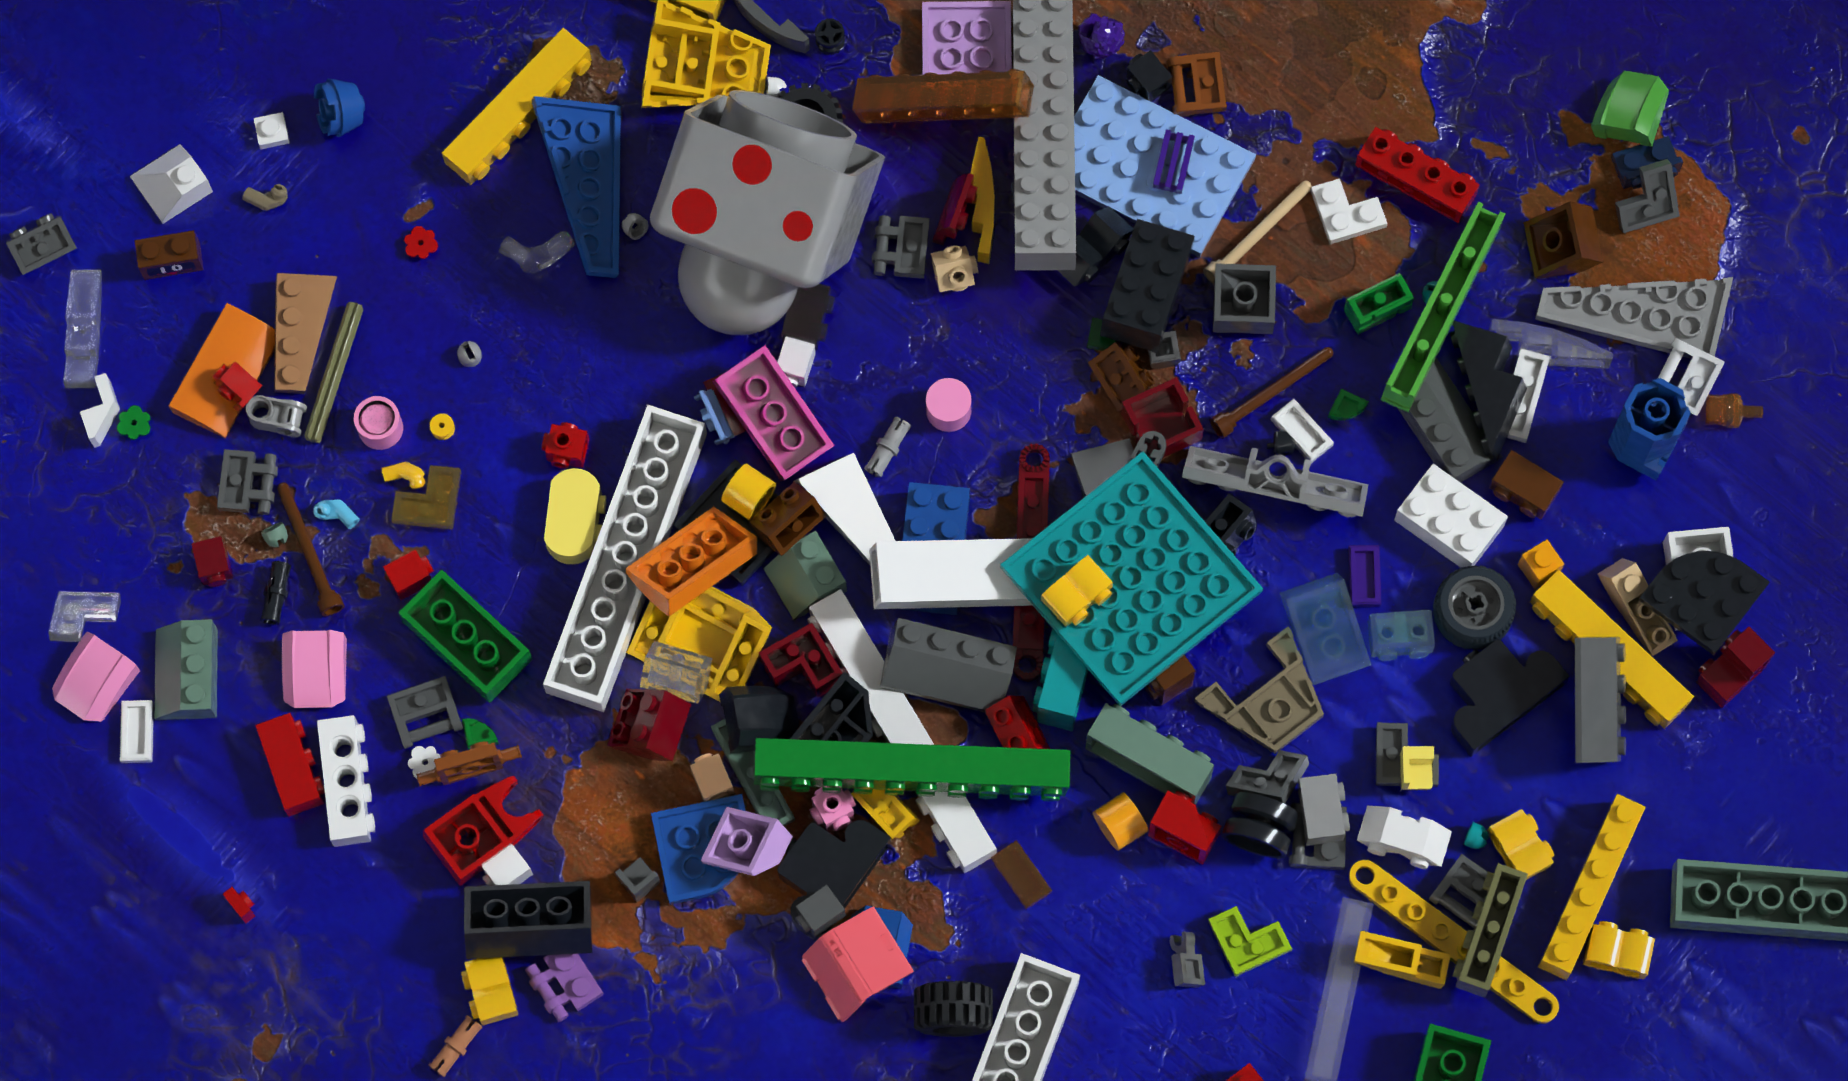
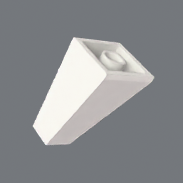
M854 453L793 481L815 497L826 514L825 518L869 565V549L876 542L895 541Z

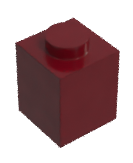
M221 536L191 543L198 576L204 586L217 587L224 585L227 582L226 580L233 579L227 547Z

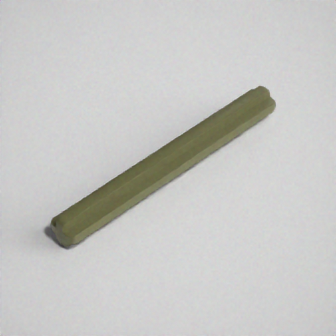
M348 302L305 431L304 436L307 441L320 443L363 312L362 305L358 303Z

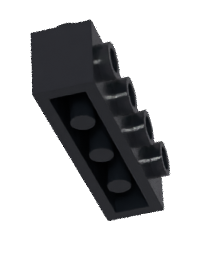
M1230 494L1224 498L1205 521L1234 555H1236L1237 548L1241 543L1253 536L1257 526L1253 510Z

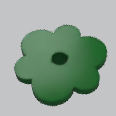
M131 406L127 412L119 414V420L121 421L117 425L119 434L128 435L131 440H135L139 435L145 436L150 432L151 427L148 423L150 415L147 412H142L139 406Z

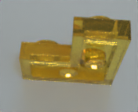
M430 465L426 494L396 491L392 523L453 530L461 469Z

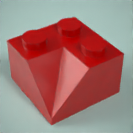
M1167 790L1150 822L1148 836L1203 865L1220 834L1222 826L1217 824L1218 820L1214 816L1202 812L1201 815L1198 814L1196 805L1191 802L1192 798L1180 791L1172 793Z

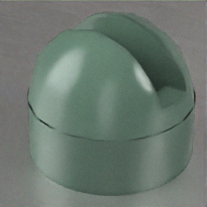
M283 522L276 523L261 532L265 542L273 548L279 547L278 540L285 544L288 538Z

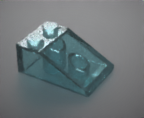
M1338 573L1280 593L1289 623L1313 685L1371 665L1345 581Z

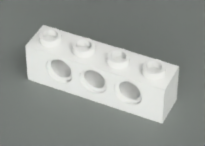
M354 715L317 720L330 841L334 847L371 842L370 832H375V821L373 813L368 814L367 802H372L370 784H365L364 772H368L369 768L366 753L361 754L360 743L365 742L363 724H358ZM350 745L352 747L351 752L347 756L339 757L336 755L337 749L340 746ZM348 774L355 776L352 785L348 787L340 786V780L343 776ZM350 804L357 805L358 811L354 816L346 817L343 815V810L346 806Z

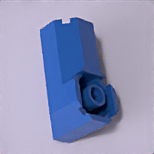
M1662 378L1654 379L1650 383H1640L1634 386L1608 441L1618 461L1657 480L1675 448L1678 438L1684 431L1691 414L1684 400L1683 389Z

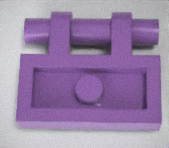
M578 954L545 956L543 959L549 969L542 973L536 964H532L525 969L531 979L529 981L533 990H538L546 1002L544 1007L549 1014L553 1013L558 1022L565 1020L569 1016L563 1007L569 1002H572L578 1012L604 995ZM554 979H557L564 990L558 996L555 995L548 984Z

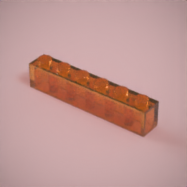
M1010 69L1007 72L982 70L979 73L955 71L952 74L930 72L924 75L898 74L897 76L890 77L871 75L867 78L857 79L852 110L862 123L1029 117L1034 84L1025 71Z

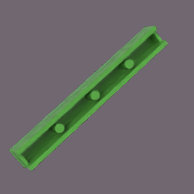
M1479 201L1381 397V401L1405 412H1409L1504 220L1505 213L1500 211L1499 215L1488 211L1482 208L1483 203Z

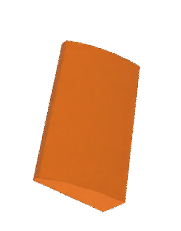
M226 303L169 404L172 413L226 438L242 409L236 411L233 408L236 402L234 400L230 402L218 393L217 389L219 387L214 384L216 380L212 376L222 364L228 367L236 361L258 381L275 351V329L241 309Z
M713 506L625 568L626 574L656 607L670 617L757 554V536Z

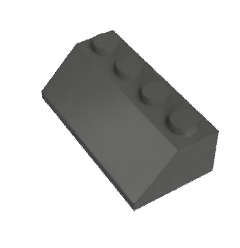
M1435 358L1409 412L1399 408L1398 410L1434 464L1462 483L1494 464L1497 460L1494 459L1492 454L1486 456L1481 442V438L1486 437L1484 428L1478 429L1472 410L1438 359ZM1500 453V456H1499V458H1498V461H1499L1500 459H1502V457H1503V456L1501 455V453Z
M898 618L890 631L880 687L985 713L987 708L1006 697L1013 674L1017 647Z
M1620 637L1575 638L1576 763L1621 761V755H1626V737H1621V724L1626 723V707L1621 706L1620 693H1625L1626 677L1625 675H1620V662H1625L1626 649L1625 643H1620Z

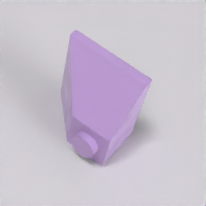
M726 807L701 861L704 864L755 876L780 864L793 836L778 819Z

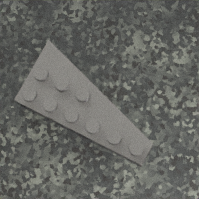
M1733 277L1710 281L1695 279L1692 282L1658 281L1628 283L1622 286L1606 284L1581 288L1580 286L1543 288L1535 320L1666 353H1671L1673 349L1671 344L1676 337L1715 356ZM1685 352L1682 356L1690 359L1692 358L1691 355Z

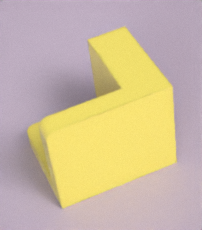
M1434 746L1402 747L1400 752L1401 790L1432 789Z

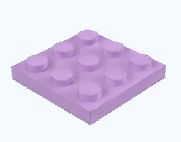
M1011 1L922 2L923 89L1012 88Z

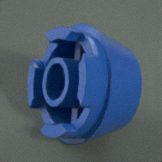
M328 78L326 82L315 85L314 99L319 98L320 114H316L323 134L328 133V136L335 135L336 137H341L362 125L365 103L355 83Z

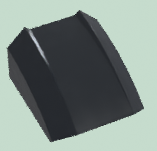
M735 686L727 687L719 694L729 736L730 753L755 751L756 738L790 739L800 727L794 696L780 688Z

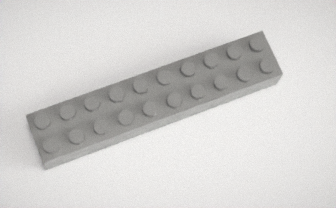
M1013 0L1015 270H1075L1072 0Z

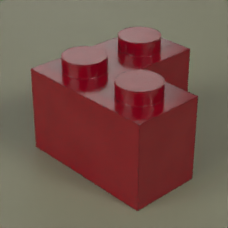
M813 623L806 625L759 652L760 662L775 687L803 673L818 698L826 694L842 675V671Z
M1747 627L1742 633L1738 629L1726 639V644L1720 649L1723 654L1715 661L1709 658L1698 669L1701 674L1696 683L1721 708L1767 667L1775 654L1750 627Z

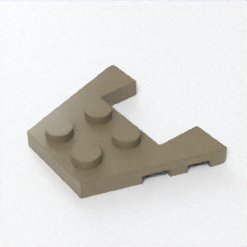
M1286 627L1266 643V647L1285 669L1239 705H1235L1217 682L1213 683L1194 699L1197 705L1274 754L1324 716L1312 682L1304 667L1300 651H1298L1293 639V633L1289 627Z

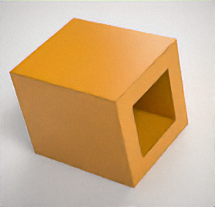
M1548 539L1523 553L1518 566L1533 588L1536 589L1543 585L1558 569L1562 571L1564 562Z

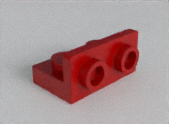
M1009 695L985 710L1002 747L1050 749L1024 696Z

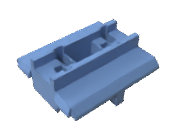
M712 389L707 391L700 390L699 394L694 396V399L696 401L702 399L706 408L700 410L702 419L710 432L717 431L720 438L715 440L714 443L719 445L724 442L726 445L729 439L734 438V434Z

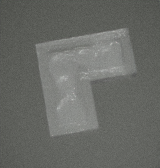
M59 591L49 628L50 641L81 642L86 621L116 622L121 604L120 593Z

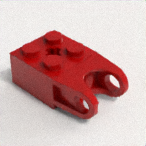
M515 776L507 777L479 793L471 795L423 830V838L459 886H462L483 870L482 865L509 845L513 844L515 846L544 817L540 809L520 817L512 816L504 810L503 800L518 784ZM466 835L467 838L472 836V845L461 844V836Z

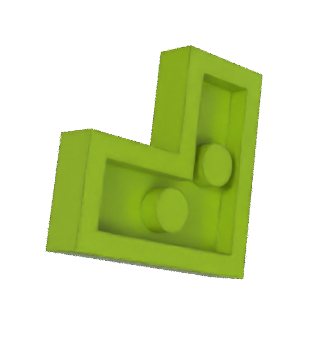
M1237 906L1208 919V923L1235 977L1292 951V947L1279 921L1250 934Z

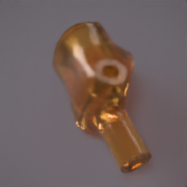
M1708 394L1706 425L1739 428L1743 417L1763 418V406L1743 405L1740 394Z

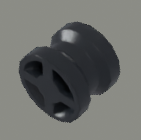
M835 19L822 20L815 29L816 45L822 53L834 55L839 53L845 45L843 25Z

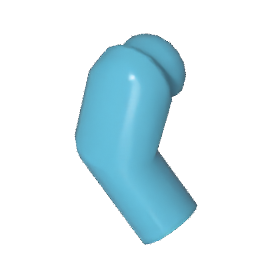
M339 499L320 501L313 508V513L318 519H339L348 529H352L360 521L358 516Z

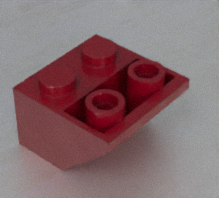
M626 689L620 703L615 724L611 729V736L607 746L650 760L673 762L691 703L666 690Z

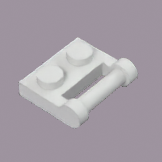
M1675 337L1671 344L1673 349L1658 378L1670 382L1684 352L1691 355L1692 358L1677 387L1683 389L1686 406L1689 407L1690 413L1698 416L1725 361Z

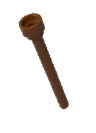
M1323 348L1230 413L1227 411L1224 413L1219 412L1211 417L1209 422L1213 430L1222 439L1230 435L1234 431L1233 428L1237 426L1236 422L1332 358L1334 354L1332 348Z
M282 482L277 486V490L320 593L317 605L322 616L336 614L343 610L345 605L340 594H336L335 590H331L289 485Z

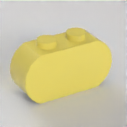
M578 468L567 469L558 473L551 480L544 541L550 555L564 564H579L589 559L602 528V525L598 524L599 514H605L606 496L602 495L597 479L588 471Z

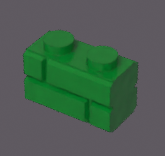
M1398 273L1347 298L1344 311L1356 333L1360 334L1395 317L1397 313L1401 314L1410 310L1414 297L1402 275Z

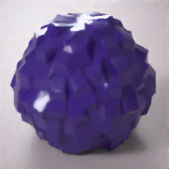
M1091 13L1078 26V37L1083 50L1092 55L1094 59H1103L1115 54L1125 43L1123 23L1115 19H1108L1106 16L1100 17L1095 13Z

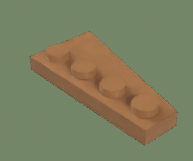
M277 273L274 393H305L337 276Z

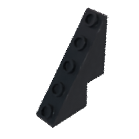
M1454 321V331L1449 333L1454 348H1460L1462 357L1457 358L1462 375L1468 374L1470 383L1466 384L1465 388L1470 402L1476 401L1478 410L1473 411L1477 427L1478 429L1484 428L1486 437L1481 438L1486 456L1492 454L1494 459L1498 461L1527 387L1522 377L1503 372L1512 350L1507 336Z

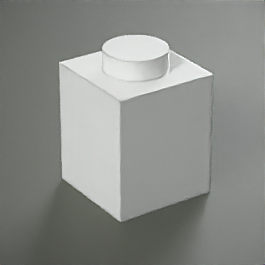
M786 336L777 363L794 387H797V385L805 387L816 354L815 344Z
M513 844L482 865L486 874L482 879L487 886L521 884L533 875L531 868Z

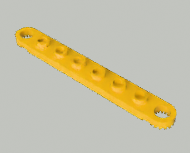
M1360 860L1351 867L1349 882L1355 890L1359 891L1368 900L1437 951L1451 954L1450 960L1455 964L1458 959H1465L1468 950L1462 947L1467 934L1465 929L1374 862ZM1367 868L1371 870L1374 876L1373 881L1369 884L1360 883L1356 878V872L1359 869ZM1500 956L1490 990L1538 1024L1551 1022L1559 1011L1557 998ZM1540 999L1548 1001L1551 1004L1550 1014L1545 1016L1537 1014L1534 1010V1003Z

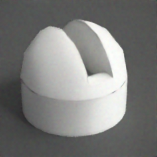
M767 77L765 94L779 98L780 88H787L785 81L777 77Z

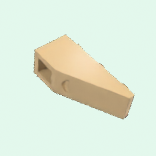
M1622 558L1597 574L1611 601L1651 656L1656 655L1678 641L1669 623L1638 601L1649 585L1636 562Z

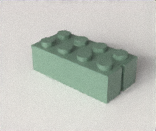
M1105 703L1087 733L1086 750L1166 794L1167 790L1175 793V791L1183 792L1191 797V802L1196 805L1212 777L1214 764L1210 762L1211 758L1201 751L1195 750L1193 753L1184 748V743L1172 735L1167 737L1156 732L1157 728L1150 722L1143 719L1138 722L1129 716L1130 713L1125 708L1114 704L1112 707Z

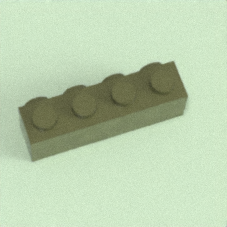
M1499 863L1494 873L1487 872L1482 889L1487 891L1484 902L1478 900L1472 916L1473 919L1477 920L1474 931L1468 929L1462 947L1468 949L1465 959H1458L1452 977L1458 978L1455 985L1456 988L1484 998L1486 997L1528 873Z

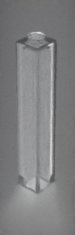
M1345 897L1342 898L1303 1081H1337L1361 967L1360 964L1354 962L1360 931L1368 932L1373 909L1372 903Z

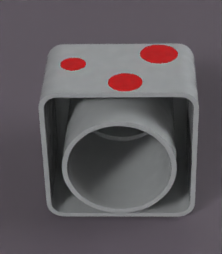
M733 90L729 92L728 96L716 95L685 110L650 214V223L659 234L685 244L679 262L678 283L683 300L690 312L707 327L728 335L742 336L754 334L778 322L790 308L799 287H815L849 262L885 156L870 148L856 144V133L843 123L800 104L762 93Z

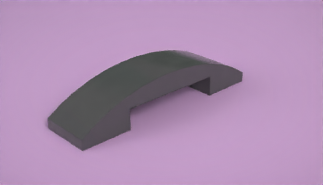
M733 0L744 18L768 39L794 51L806 53L810 50L809 38L789 19L779 26L753 0Z

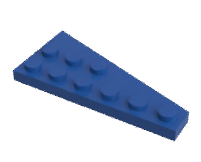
M534 96L531 102L586 275L616 278L619 275L621 106Z

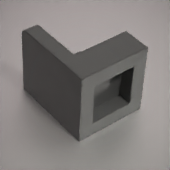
M641 857L623 872L620 868L615 872L617 880L636 902L640 901L661 883L658 874L652 871Z

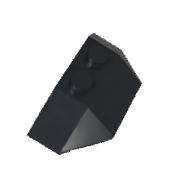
M843 672L790 739L868 742L873 736L868 690L847 673Z

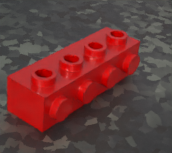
M1376 126L1357 155L1355 164L1356 167L1457 223H1460L1477 195L1480 185L1476 183V180L1471 175L1464 172L1458 173L1451 169L1444 160L1440 158L1433 159L1424 154V151L1419 146L1412 143L1406 144L1399 140L1392 131L1388 129L1381 130Z

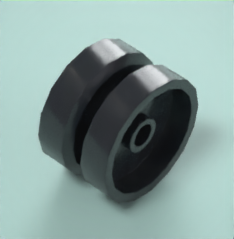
M1248 792L1235 793L1230 808L1235 817L1226 820L1221 837L1240 849L1260 856L1276 859L1285 858L1291 842L1286 833L1294 832L1300 814L1290 806L1266 796Z

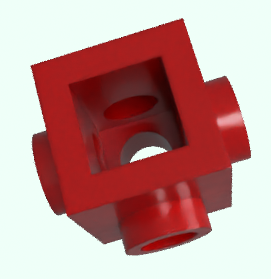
M562 422L560 425L552 424L550 433L545 432L542 441V450L545 451L547 461L558 468L566 469L569 466L583 468L590 441L588 431L578 429V426Z

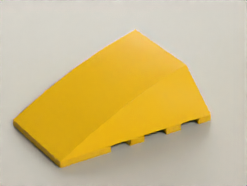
M657 0L642 85L641 108L698 105L716 95L728 96L729 92L733 90H745L764 94L771 45L736 29L732 31L720 25V22L711 18L707 20L693 14V11L683 6L680 8L670 4L668 0Z

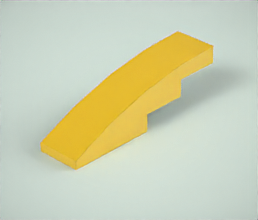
M978 137L970 173L974 175V186L978 187L973 202L976 205L972 219V232L981 233L978 247V262L989 264L994 236L995 195L992 167L985 138Z

